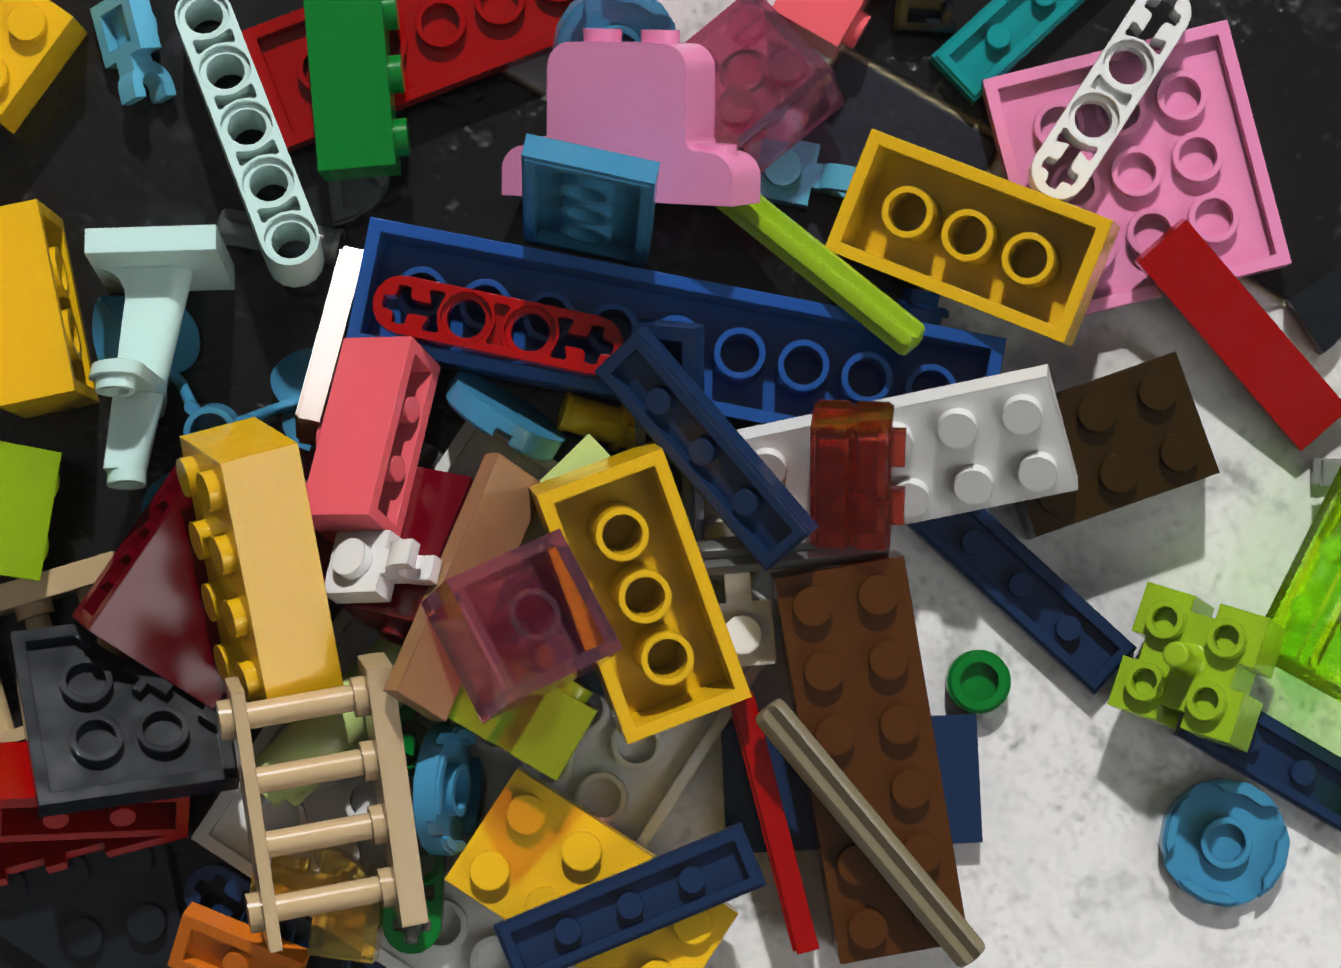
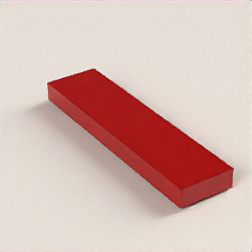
M1181 218L1134 260L1136 265L1295 449L1303 451L1341 417V399L1187 219Z
M751 689L752 697L729 706L793 952L796 951L798 955L818 950L819 945L765 734L756 723L755 717L759 711L755 695Z

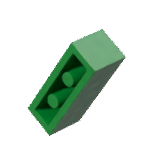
M303 0L318 172L325 182L401 175L400 157L411 156L408 120L407 118H396L394 94L405 93L402 55H391L389 31L400 30L398 1Z

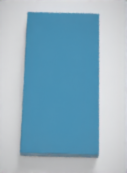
M527 133L521 155L524 239L531 243L643 267V265H647L652 241L660 162Z

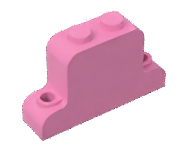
M583 28V41L564 42L553 49L547 62V134L542 137L660 162L656 203L727 207L760 203L761 173L756 160L748 153L737 150V144L716 143L715 62L711 53L705 47L696 43H680V30L641 29V42L622 41V29ZM524 145L511 149L503 160L502 195L522 196L521 155Z

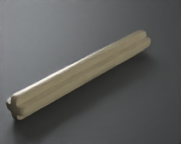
M778 698L764 707L755 717L758 727L956 966L963 968L971 964L985 950V944L786 702Z

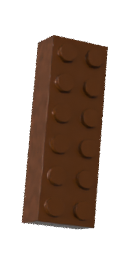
M897 550L889 551V556L855 563L790 568L770 572L793 712L965 919L904 556ZM806 784L833 945L840 964L941 947Z

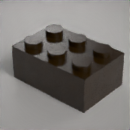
M1176 351L1057 392L1056 397L1078 475V490L1016 502L1014 504L1026 538L1030 540L1220 473Z

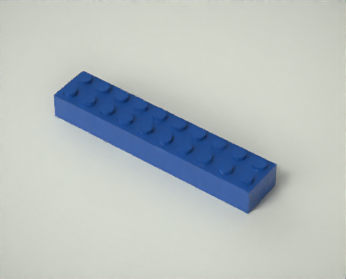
M370 217L346 338L395 337V335L388 333L378 323L373 312V297L377 288L386 279L394 276H412L598 315L611 320L619 328L623 342L635 333V323L644 318L704 324V393L732 425L743 427L766 424L997 375L1001 372L1007 339L921 322L925 326L923 339L916 348L904 356L895 352L840 306ZM402 289L398 299L388 298L385 308L393 311L395 323L404 324L408 314L414 313L428 316L430 322L425 331L437 332V310L445 296L433 294L432 308L416 304L411 298V290ZM462 302L451 310L448 317V325L455 335L462 338H470L476 336L483 329L486 315L478 304ZM527 315L520 318L512 329L513 342L518 348L525 351L541 349L547 343L550 334L548 324L536 315ZM559 322L560 342L552 357L565 359V345L584 350L585 362L589 364H597L600 354L611 355L613 345L604 342V331L592 329L589 339H579L568 335V331L573 324L572 322ZM417 341L441 366V369L456 372L462 371L477 376L565 393L570 391L576 395L621 403L599 377H587Z

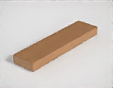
M487 453L484 455L440 557L443 561L437 585L428 586L383 690L431 721L446 722L536 509L528 487L541 482L500 453Z

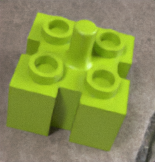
M1147 582L1131 630L1145 638L1139 659L1123 655L1107 705L1128 715L1172 729L1176 728L1179 716L1183 715L1180 728L1197 737L1247 753L1263 703L1249 694L1256 675L1269 679L1272 678L1287 630L1271 618L1220 603L1216 619L1212 618L1215 608L1197 596Z
M556 627L537 659L502 639L496 649L481 643L472 658L448 718L557 781L599 711L588 704L594 692L560 673L577 644L578 638L564 629Z

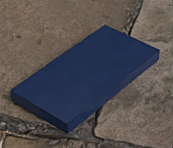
M974 713L931 715L952 843L983 842L977 716ZM727 724L721 732L725 828L741 822L753 852H767L735 725ZM765 735L794 851L818 850L806 783Z

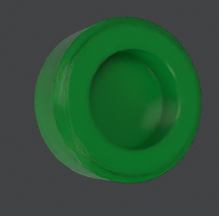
M971 650L960 654L951 662L945 676V687L949 698L958 708L969 713L982 714L991 712L1003 704L1010 691L1011 677L1008 667L996 654L986 650Z

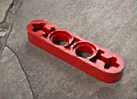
M394 276L386 279L377 288L373 297V312L376 320L388 333L395 336H412L416 341L587 377H598L594 371L624 343L619 328L611 320L598 315L412 276ZM402 289L411 290V298L416 304L433 308L432 295L445 296L437 310L438 331H425L430 319L428 316L414 313L406 316L404 324L395 323V314L392 310L385 308L388 298L398 299ZM462 302L478 304L486 315L483 329L476 336L470 338H462L455 335L448 325V317L451 310ZM527 315H536L542 318L550 329L547 343L536 351L522 350L517 347L512 339L514 324L520 318ZM559 322H572L573 324L568 331V335L579 339H589L592 329L604 331V342L613 345L611 355L600 354L597 364H589L585 362L584 350L565 345V359L552 357L560 342Z

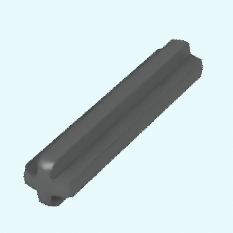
M879 523L816 529L770 570L855 563L888 557L890 550L889 534L887 528ZM736 536L701 539L697 542L708 576L765 571Z

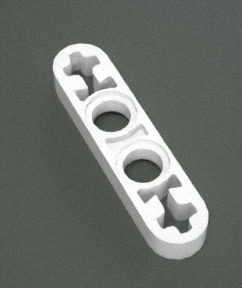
M1136 0L1031 161L1028 169V184L1031 189L1064 202L1072 200L1083 189L1186 30L1191 19V4L1189 0ZM1161 1L1167 2L1172 6L1169 17L1176 23L1175 26L1165 22L1158 29L1149 44L1144 40L1136 38L1142 33L1152 16V13L1145 8V4L1156 8ZM1131 29L1136 37L1126 35V30ZM1149 45L1159 47L1161 49L1160 53L1156 54ZM1120 51H1129L1136 54L1143 64L1141 80L1134 84L1117 82L1109 71L1110 58ZM1085 104L1101 106L1109 117L1108 131L1100 137L1083 135L1075 124L1076 110ZM1063 134L1066 140L1075 148L1091 152L1093 156L1088 161L1084 154L1079 152L1067 171V175L1074 180L1073 185L1062 182L1054 189L1045 183L1049 173L1042 167V164L1046 162L1047 164L1054 165L1062 157L1069 146L1067 143L1057 141L1058 135Z

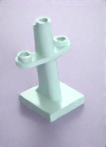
M216 224L85 229L84 254L108 294L125 293L118 357L94 362L89 374V380L95 382V392L99 395L112 397L103 466L107 473L106 485L110 488L135 490L146 487V473L158 428L159 418L165 415L167 383L189 291L235 290V265Z

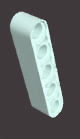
M179 0L174 13L183 49L267 268L272 277L284 286L293 288L306 286L317 279L322 272L325 262L318 227L232 6L228 0ZM212 20L221 23L211 33L201 34L193 31L203 21ZM232 74L243 78L233 88L221 89L214 86L215 82L225 75ZM255 129L265 133L254 144L243 145L235 141L236 137L245 130ZM275 184L287 189L282 197L274 201L267 202L256 197L260 189L268 185ZM297 240L309 245L306 252L297 258L289 259L277 254L280 247L289 241Z

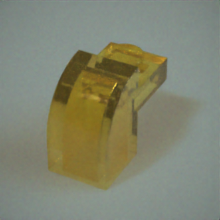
M333 846L322 849L319 871L310 869L311 858L289 854L273 857L270 864L275 895L375 876L372 870L360 858L344 849ZM253 872L250 893L256 892ZM381 902L313 915L307 955L373 964L379 958L383 932V908Z

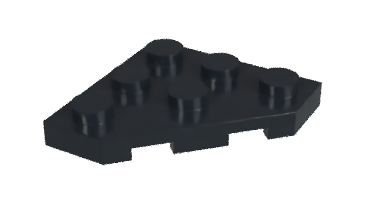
M78 624L10 632V649L38 818L238 789L240 780L233 740H221L216 711L208 706H205L203 710L173 692L174 685L132 658H129L126 662L97 644V636Z
M169 842L111 858L107 857L105 849L68 859V869L48 874L45 865L9 874L8 885L0 887V937L48 968H171L167 964L182 918L183 908Z

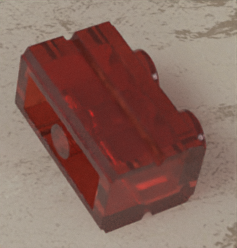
M821 399L818 402H814L810 426V516L819 525L811 533V544L815 548L845 549L847 546H853L854 549L886 550L890 547L892 525H905L906 486H894L893 475L894 467H906L907 427H894V405L890 402L859 401L857 404H852L850 400Z

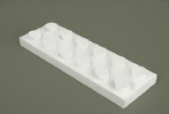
M1048 364L737 429L739 434L819 525L817 529L876 523L882 524L886 528L1078 490V475ZM704 500V539L735 536Z

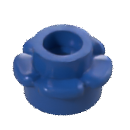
M906 288L902 289L901 299H893L920 322L941 326L942 318H949L950 313L947 309L938 308L940 298L938 294Z

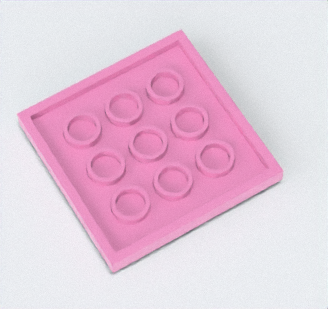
M1228 20L1184 31L1086 185L1072 200L1067 202L1114 220L1120 226L1084 317L1164 297L1136 265L1134 260L1181 218L1187 219L1237 279L1287 267L1292 263ZM1152 38L1146 39L1144 41L1147 44H1149ZM1149 45L1156 54L1160 53L1161 49L1159 47ZM1103 50L981 81L983 99L1004 179L1030 188L1028 184V169L1031 161ZM1120 51L1110 58L1109 71L1117 82L1134 84L1139 82L1143 76V64L1136 54L1129 51ZM1085 104L1076 110L1075 124L1083 135L1100 137L1108 131L1109 117L1101 106ZM1063 134L1058 135L1057 141L1067 143L1069 146L1062 157L1054 165L1047 164L1046 162L1042 164V167L1049 173L1045 183L1054 189L1062 182L1073 185L1074 180L1067 175V171L1079 152L1083 153L1088 161L1093 156L1091 152L1075 148L1066 140Z

